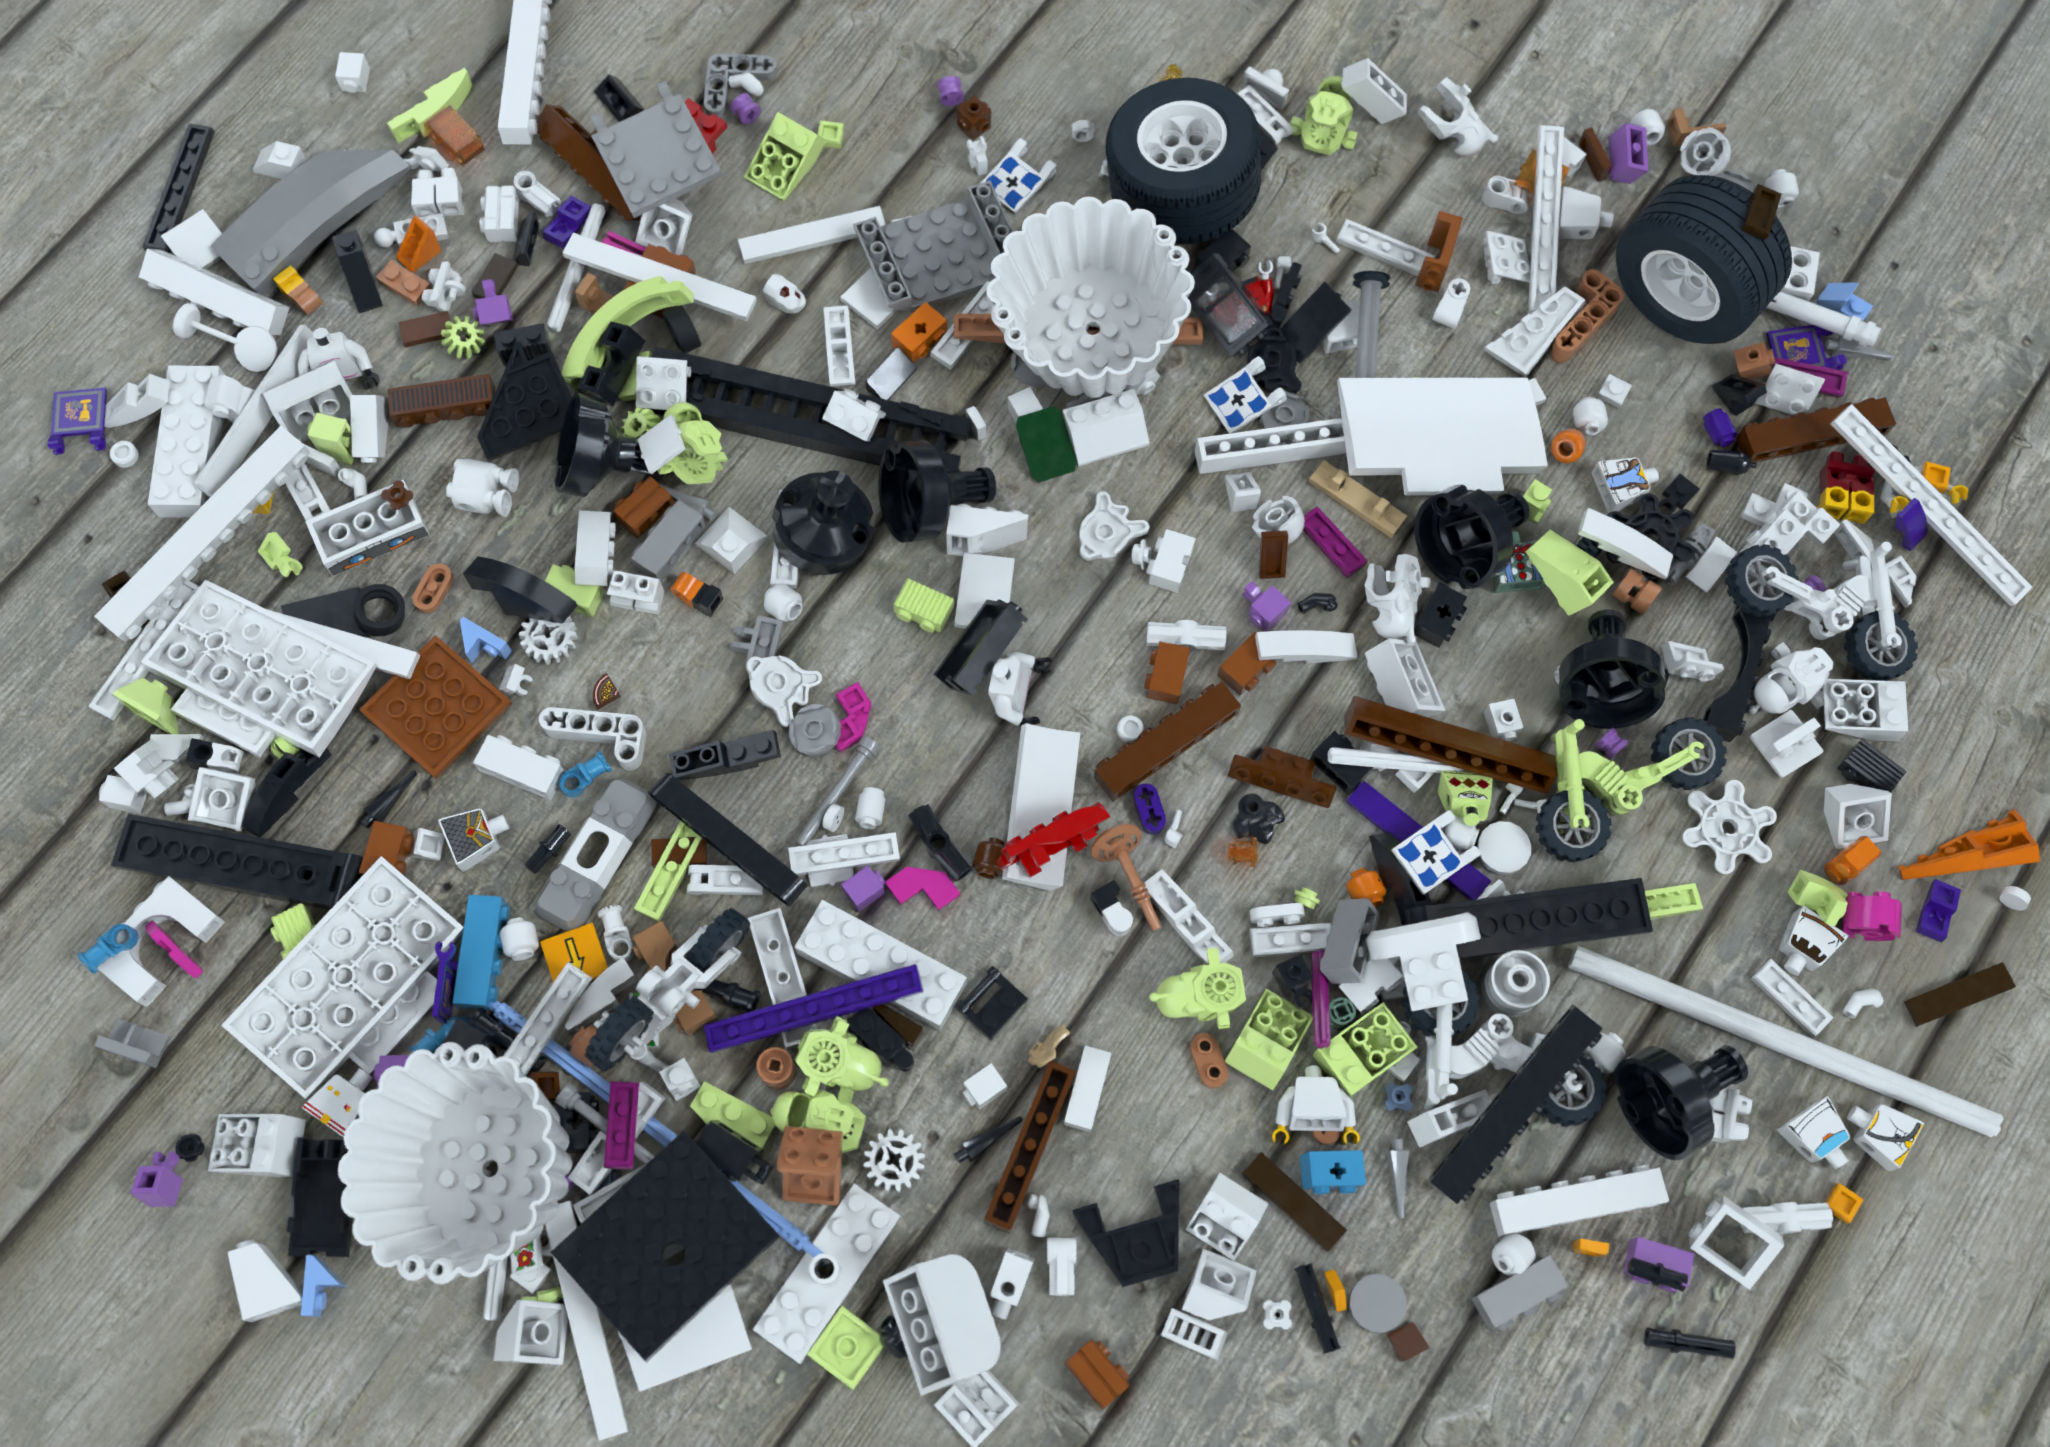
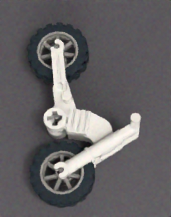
M1883 542L1877 549L1870 552L1872 571L1870 560L1864 555L1858 559L1845 561L1843 569L1845 571L1856 570V576L1844 581L1833 590L1828 589L1824 592L1814 590L1812 587L1800 582L1799 577L1795 574V571H1797L1794 564L1791 565L1789 556L1787 554L1783 555L1781 553L1782 550L1779 548H1770V545L1763 544L1760 547L1759 545H1754L1740 552L1731 559V565L1726 568L1725 573H1727V577L1725 578V585H1728L1729 588L1727 593L1729 597H1733V603L1737 607H1742V611L1747 614L1753 613V616L1760 617L1762 615L1769 616L1782 609L1792 611L1811 621L1809 624L1810 633L1818 640H1825L1850 628L1845 634V639L1847 640L1844 643V650H1847L1848 653L1846 657L1848 662H1852L1854 665L1852 668L1856 672L1862 673L1861 676L1865 679L1872 678L1875 681H1889L1904 675L1905 671L1913 667L1912 662L1917 659L1918 654L1915 652L1918 649V642H1915L1914 639L1916 636L1915 632L1910 630L1908 627L1909 623L1906 620L1902 621L1900 619L1901 616L1893 612L1895 608L1892 604L1889 573L1885 564V555L1892 549V545L1889 542ZM1752 563L1754 565L1756 573L1749 570V567ZM1761 565L1765 566L1767 569L1762 570ZM1860 611L1861 615L1856 619L1857 621L1853 622V617ZM1821 622H1824V628L1828 631H1822L1823 626L1820 624ZM1890 649L1894 650V655L1891 654ZM1883 655L1885 656V658L1888 660V662H1889L1890 664H1886V663H1883V662H1882V661H1883Z
M730 908L725 910L722 915L717 916L713 924L710 923L709 926L705 924L703 928L699 927L696 933L672 954L671 966L665 972L660 967L655 966L643 976L636 987L640 996H633L625 1000L622 1005H619L614 1010L612 1015L606 1011L603 1012L601 1020H597L594 1023V1026L598 1028L596 1030L597 1033L590 1039V1044L585 1050V1057L604 1072L608 1071L609 1068L612 1069L617 1062L622 1061L626 1053H629L632 1059L657 1072L669 1067V1065L653 1056L648 1050L647 1044L673 1022L676 1014L685 1003L692 1009L698 1005L700 1000L691 993L693 989H705L729 965L739 958L741 952L737 946L742 943L745 938L744 935L749 930V920L735 909Z
M1465 971L1462 975L1468 1000L1459 1002V1009L1453 1006L1452 1003L1411 1011L1406 986L1403 989L1402 994L1404 998L1402 999V1006L1406 1009L1405 1016L1413 1022L1412 1026L1416 1030L1420 1029L1423 1031L1422 1034L1426 1036L1427 1100L1424 1105L1426 1111L1435 1109L1440 1099H1445L1446 1096L1457 1093L1458 1087L1454 1083L1449 1084V1078H1465L1480 1071L1489 1062L1493 1063V1067L1496 1070L1505 1068L1516 1073L1534 1051L1514 1039L1512 1036L1513 1023L1504 1014L1493 1015L1464 1044L1459 1046L1451 1045L1452 1037L1462 1033L1470 1026L1479 1011L1477 1003L1480 1001V997L1475 991L1477 987L1474 981L1471 982L1468 979L1470 976ZM1584 1057L1581 1064L1575 1070L1570 1068L1563 1076L1566 1081L1557 1092L1552 1090L1545 1098L1548 1102L1539 1115L1542 1118H1548V1122L1554 1125L1559 1123L1562 1127H1569L1571 1125L1578 1126L1597 1114L1602 1108L1601 1104L1606 1099V1094H1604L1606 1082L1602 1081L1603 1073L1600 1068L1597 1070L1594 1066L1596 1063L1591 1058L1587 1059ZM1582 1086L1584 1087V1096L1578 1092ZM1571 1095L1582 1103L1577 1107H1573ZM1565 1100L1566 1106L1563 1105V1104H1560L1559 1102H1562V1101Z

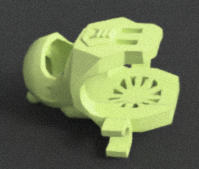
M1330 76L1325 78L1317 92L1308 97L1305 121L1299 117L1292 116L1290 125L1293 128V135L1301 134L1300 138L1304 149L1331 155L1338 150L1341 144L1345 148L1354 149L1358 132L1347 131L1353 108L1351 106V96L1342 89L1341 81L1343 77Z
M687 402L676 403L667 409L663 420L670 414L674 416L678 429L682 431L681 437L686 449L659 468L658 472L659 474H668L674 471L675 475L686 484L712 483L716 471L723 469L720 462H727L728 460L725 453L720 452L722 449L719 442L721 433L709 421L702 420L701 413L697 407Z
M1218 948L1207 949L1208 965L1190 968L1189 972H1182L1181 975L1166 978L1159 984L1157 991L1149 996L1152 1002L1157 1003L1160 1012L1168 1018L1198 1017L1199 1023L1217 1018L1218 1029L1230 1028L1228 1012L1234 1011L1246 1001L1241 968L1228 963H1220Z
M836 1016L830 1030L812 1028L805 1031L798 1045L799 1052L795 1061L804 1074L808 1076L802 1089H804V1093L815 1096L820 1081L830 1087H834L836 1084L842 1088H849L854 1091L870 1089L876 1082L881 1087H886L889 1081L885 1077H880L882 1065L878 1055L856 1043V1036L846 1032L849 1023Z
M840 1087L838 1100L834 1094L821 1089L817 1090L815 1096L788 1091L782 1093L777 1098L773 1108L770 1110L775 1126L783 1133L785 1126L843 1131L842 1153L858 1149L866 1121V1116L854 1104H850L854 1091Z

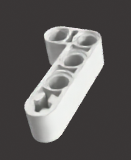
M555 707L546 708L540 713L539 723L547 736L555 739L615 744L614 755L624 770L633 771L641 765L646 730L637 716ZM586 722L583 728L574 729L576 723ZM603 725H612L610 730L606 732L600 731ZM630 727H639L636 733L626 734ZM626 752H635L631 759H622Z

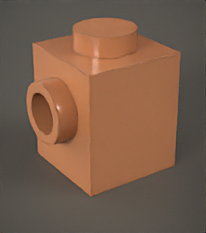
M1764 342L1734 350L1741 377L1752 380L1771 374V364L1776 362L1772 349L1767 350Z

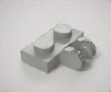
M757 615L754 629L736 626L733 632L738 637L751 639V643L732 641L729 648L734 652L747 654L746 662L754 656L760 658L776 656L784 622L783 620Z

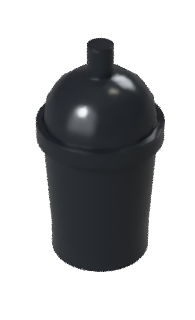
M1711 449L1708 453L1706 467L1708 470L1739 476L1745 474L1750 468H1756L1757 463H1751L1750 457L1743 453V451Z

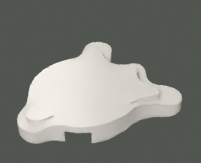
M1101 491L1096 495L1095 508L1084 518L1080 526V556L1088 561L1096 558L1108 559L1116 557L1126 549L1132 539L1146 535L1149 532V524L1145 520H1127L1129 508L1125 505L1113 504L1110 495L1107 492Z
M754 656L747 660L745 666L749 674L750 688L755 699L774 711L778 723L782 727H788L791 720H794L792 704L796 703L800 706L807 704L809 689L820 684L822 681L820 672L803 670L795 662L784 656L765 658Z

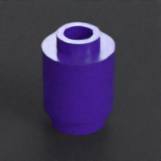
M1718 408L1704 415L1703 425L1714 446L1726 447L1735 441L1734 438L1738 433L1726 412Z

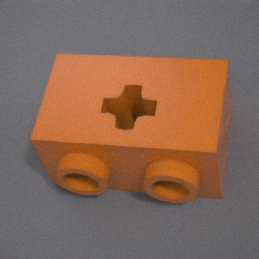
M925 302L891 333V344L895 349L898 347L915 363L919 358L923 359L928 354L930 348L947 332V320Z

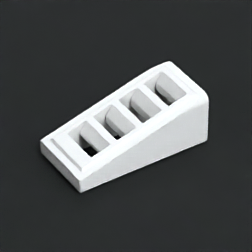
M1172 1308L1161 1336L1217 1361L1228 1333ZM1180 1318L1183 1320V1323L1176 1336L1173 1335V1331ZM1191 1323L1194 1325V1327L1187 1341L1184 1339V1337L1188 1329V1326ZM1200 1329H1205L1200 1344L1196 1345L1195 1342ZM1211 1334H1216L1211 1350L1206 1349Z

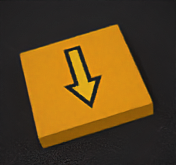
M593 922L540 941L553 983L567 962H570L591 976L592 980L590 982L598 978L608 968Z

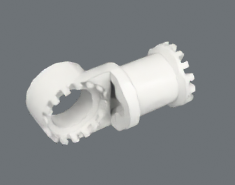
M610 905L609 909L608 907L602 908L598 912V917L602 918L605 928L603 935L609 955L616 962L622 957L627 962L633 957L634 950L628 928L624 926L622 921L621 905ZM624 942L628 944L629 949L625 955L617 956L614 954V948L618 943Z

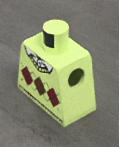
M1442 770L1437 792L1445 811L1450 810L1454 816L1462 817L1464 823L1468 826H1474L1479 821L1486 820L1491 803L1493 778L1472 772Z

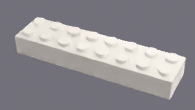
M781 908L749 917L750 929L773 1005L806 996V990ZM816 1024L781 1033L786 1050L798 1048L805 1031L812 1028L817 1029Z

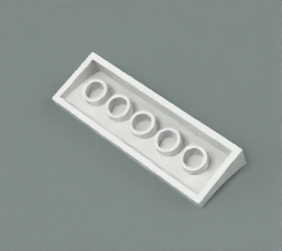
M1028 723L1021 726L1007 842L1017 836L1023 839L1030 834L1029 831L1039 824L1043 823L1044 826H1047L1053 822L1052 818L1064 811H1067L1068 814L1071 813L1080 732L1044 728ZM1067 848L1054 855H1050L1051 861L1040 866L1042 872L1029 878L1019 861L1003 870L1002 879L1048 891L1063 886Z

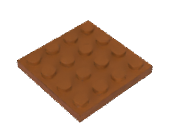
M435 635L417 652L420 658L411 678L407 679L394 675L359 711L431 776L437 779L512 702Z

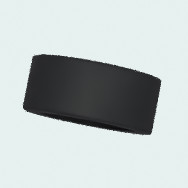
M682 305L672 306L662 311L666 325L682 353H689L701 347L697 331Z
M373 584L363 588L354 600V619L357 626L363 632L372 636H387L396 632L405 619V602L402 595L395 588L386 584ZM383 598L394 604L395 615L388 621L374 622L365 617L363 607L369 600Z

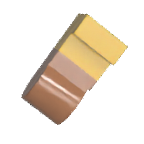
M291 265L273 278L279 290L306 316L323 304L316 292L309 287Z

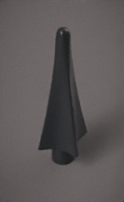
M410 772L392 789L365 807L363 810L367 815L360 823L369 829L374 821L383 822L401 794L417 776V772Z
M1016 1117L998 1128L962 1142L960 1146L962 1149L954 1153L955 1159L958 1163H961L968 1158L971 1163L1001 1136L1023 1121L1022 1117Z

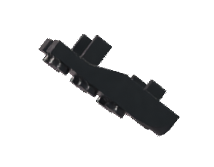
M297 1138L291 1191V1217H288L287 1232L290 1233L289 1257H306V1255H312V1251H326V1257H349L353 1217L348 1216L341 1206V1197L347 1185L341 1181L338 1174L339 1162L349 1152L344 1140H308Z

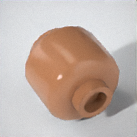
M593 1025L587 1028L582 1026L569 1042L571 1056L588 1068L594 1066L585 1057L586 1047L590 1044L589 1041L592 1036L597 1033L596 1030L598 1028Z

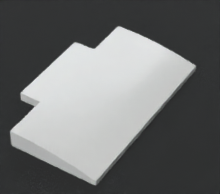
M1339 378L1337 380L1349 476L1402 475L1404 495H1435L1448 487L1461 484L1465 485L1467 490L1475 491L1481 489L1487 494H1501L1504 491L1502 474L1540 473L1548 466L1540 421L1528 378Z
M204 580L141 661L149 672L185 690L171 708L174 714L258 757L262 756L273 739L278 736L320 758L346 720L377 667L375 662L207 580Z
M381 856L221 1026L307 1100L317 1093L349 1058L371 1075L374 1072L375 1065L379 1064V1057L389 1056L433 1008L437 979L429 971L439 961L435 945L437 942H442L441 951L447 952L450 948V942L455 944L463 935L464 927Z

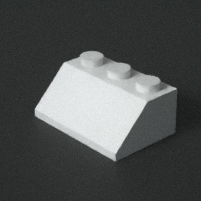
M335 361L263 393L278 424L283 426L301 443L310 439L307 433L308 425L314 420L316 413L346 419V421L351 420L350 395L353 394Z
M1134 389L1074 406L1062 412L1078 467L1149 446L1143 410Z
M1389 638L1365 652L1368 660L1367 666L1375 677L1377 690L1383 697L1386 705L1425 717L1434 716L1445 711L1417 641L1414 644H1409L1407 640Z

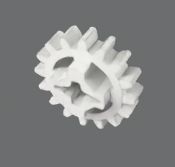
M570 616L564 623H552L550 621L529 618V623L522 622L521 624L525 631L519 632V636L523 640L520 644L523 649H526L525 652L529 658L534 655L537 663L542 658H544L546 664H550L552 658H555L559 663L562 654L566 657L570 656L567 651L568 648H576L572 640L578 639L577 633L574 632L577 628L575 623L571 622Z
M891 1129L888 1130V1137L884 1138L881 1133L877 1134L879 1142L870 1141L869 1145L873 1150L872 1152L865 1151L864 1153L870 1159V1161L864 1163V1168L872 1169L867 1174L868 1178L876 1177L875 1186L878 1188L882 1183L885 1184L886 1192L890 1191L891 1186H895L899 1193L903 1184L909 1189L912 1188L910 1180L913 1178L919 1181L920 1177L916 1172L917 1170L922 1171L925 1169V1166L919 1163L920 1160L925 1159V1154L917 1153L922 1147L921 1143L913 1145L914 1136L911 1134L904 1138L903 1130L899 1131L898 1136H894ZM891 1143H902L905 1147L901 1149L892 1147ZM882 1149L884 1153L882 1161L876 1165L877 1153ZM888 1150L896 1158L902 1157L899 1159L901 1171L893 1164L887 1165L890 1162ZM913 1157V1166L908 1173L905 1169L906 1163ZM891 1173L897 1175L899 1179H887L882 1175Z

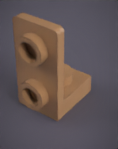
M1683 108L1673 109L1666 123L1674 147H1680L1685 138L1695 130L1700 131L1711 127L1722 134L1726 130L1725 123L1689 128V119L1685 117Z
M590 273L585 275L574 291L579 306L593 314L614 297L601 290L597 277Z

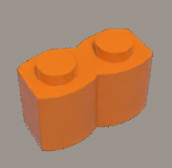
M1861 836L1824 866L1826 876L1833 883L1845 885L1878 859L1881 855V850L1867 836Z

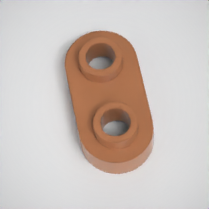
M437 563L430 566L425 572L412 598L414 605L420 612L432 613L440 607L454 579L448 566ZM439 577H444L442 582H437ZM427 599H432L431 603L424 604Z
M1208 1033L1196 1035L1190 1044V1052L1199 1078L1204 1086L1211 1089L1219 1088L1228 1078V1069L1218 1042L1214 1036ZM1202 1042L1209 1044L1210 1049L1208 1051L1201 1050L1200 1044ZM1210 1069H1217L1219 1076L1216 1078L1212 1077L1209 1074Z

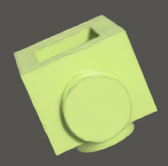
M1536 479L1523 497L1529 506L1528 519L1537 524L1551 503L1548 497L1552 489Z

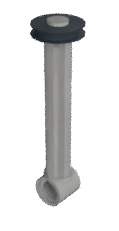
M1369 270L1357 272L1353 275L1355 279L1353 285L1361 289L1355 378H1375L1381 289L1390 286L1388 282L1390 280L1389 274Z

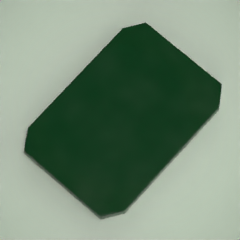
M1052 406L1017 418L1016 430L1030 475L1035 481L1039 483L1075 471L1077 461L1062 412L1058 408Z

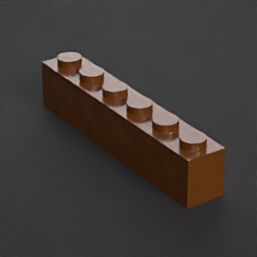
M546 104L536 121L537 133L540 135L539 138L554 148L555 154L561 159L566 160L575 173L587 180L586 184L590 188L597 190L602 195L603 201L612 205L622 219L626 221H641L642 215L633 218L592 135L562 106Z
M1886 397L1876 400L1875 398H1868L1861 403L1852 404L1883 436L1887 435L1896 425ZM1844 403L1833 409L1824 407L1808 414L1800 412L1784 419L1776 417L1760 424L1757 422L1749 423L1743 427L1736 437L1740 451H1743V453L1750 457L1751 463L1847 444L1849 442L1830 423L1852 403Z
M1223 682L1216 686L1214 684L1209 685L1201 692L1202 696L1196 700L1192 698L1182 704L1179 712L1174 715L1172 713L1167 714L1159 721L1160 725L1153 730L1147 728L1138 736L1139 739L1132 744L1130 742L1124 744L1117 750V755L1111 759L1106 757L1096 765L1094 778L1112 802L1239 714L1241 704Z
M1053 1061L1049 1062L985 1215V1224L1008 1234L1011 1233L1074 1080L1075 1070Z

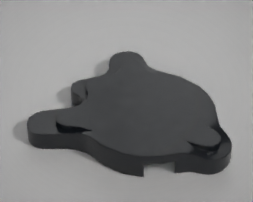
M1272 327L1269 329L1271 332L1265 338L1251 346L1252 348L1248 352L1247 364L1256 357L1262 358L1266 367L1265 370L1252 377L1257 384L1260 382L1265 384L1266 392L1272 393L1278 388H1285L1291 393H1297L1302 387L1301 381L1295 373L1297 353L1295 348H1292L1287 342L1282 331L1279 328Z

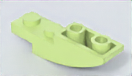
M463 68L438 84L432 85L424 91L427 100L416 104L410 110L394 117L393 120L387 123L398 144L417 132H420L425 138L454 115L468 96L472 87L467 70Z

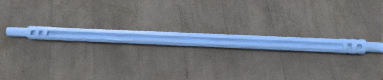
M496 1000V1003H490V1010L494 1012L493 1015L519 1034L528 1020L505 1002L500 1003ZM551 1039L542 1053L609 1104L610 1083L592 1069L583 1065L571 1056L570 1052ZM654 1117L650 1119L643 1129L645 1133L663 1147H666L677 1137L674 1132ZM732 1182L782 1239L799 1252L803 1250L812 1257L823 1254L820 1249L809 1241L810 1237L739 1182Z

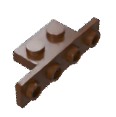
M1267 746L1264 747L1260 762L1240 755H1234L1228 772V777L1325 808L1330 807L1336 792V786L1312 779L1315 761Z

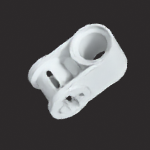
M1493 176L1482 194V201L1489 207L1506 210L1514 214H1523L1528 210L1527 198L1531 193L1532 187L1524 181Z
M1458 278L1449 283L1443 299L1440 300L1435 311L1433 321L1453 329L1456 328L1470 293V285L1466 280Z

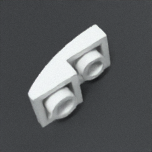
M1715 536L1685 577L1702 591L1708 592L1737 552Z

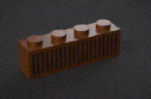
M489 374L387 389L390 417L396 427L409 428L415 424L422 423L435 424L449 419L461 420L475 415L486 416L495 395V386Z

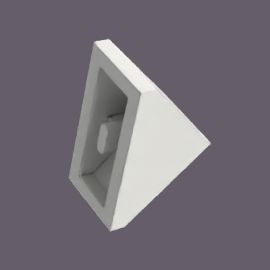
M1250 472L1225 475L1231 512L1256 509L1261 493Z

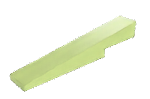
M1696 883L1645 891L1651 920L1703 909Z

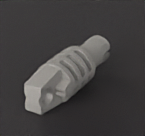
M1702 523L1688 535L1684 542L1694 546L1696 550L1695 557L1688 562L1672 558L1673 562L1670 565L1668 576L1663 580L1666 582L1672 576L1668 584L1675 585L1685 570L1693 568L1702 556L1715 531Z

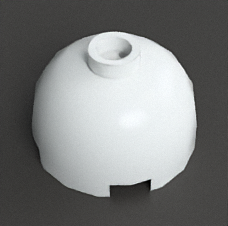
M1707 127L1708 129L1695 130L1685 138L1680 147L1682 152L1681 165L1688 173L1692 175L1715 176L1726 168L1731 157V147L1728 139L1720 131Z
M1282 496L1283 500H1278L1274 503L1271 499L1266 501L1253 515L1255 522L1252 528L1261 539V532L1287 530L1288 544H1291L1300 536L1304 528L1305 520L1301 507L1293 497Z

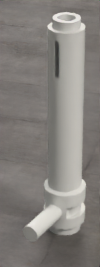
M1781 291L1766 307L1842 335L1845 340L1858 341L1859 345L1864 347L1867 345L1873 347L1882 329L1876 326L1877 323L1871 321L1866 323L1862 321V318L1855 315L1850 317Z

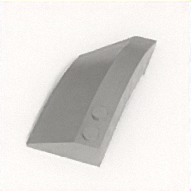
M393 149L323 151L300 165L264 193L210 247L256 292L266 296L276 286L273 280L275 276L290 265L294 268L336 229L375 200L378 201L411 166Z

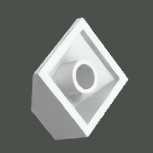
M673 199L642 214L635 243L647 247L648 244L656 247L662 246L669 250V252L681 255L692 219L691 212L682 201Z
M728 507L695 544L735 575L768 539V536L732 508Z
M1854 784L1825 788L1824 814L1834 846L1837 849L1846 848L1861 836H1867L1873 843L1888 841L1892 794L1889 791Z
M1203 1249L1189 1285L1182 1310L1206 1320H1213L1246 1311L1257 1271Z
M517 1300L497 1330L494 1361L563 1365L568 1324L565 1304Z

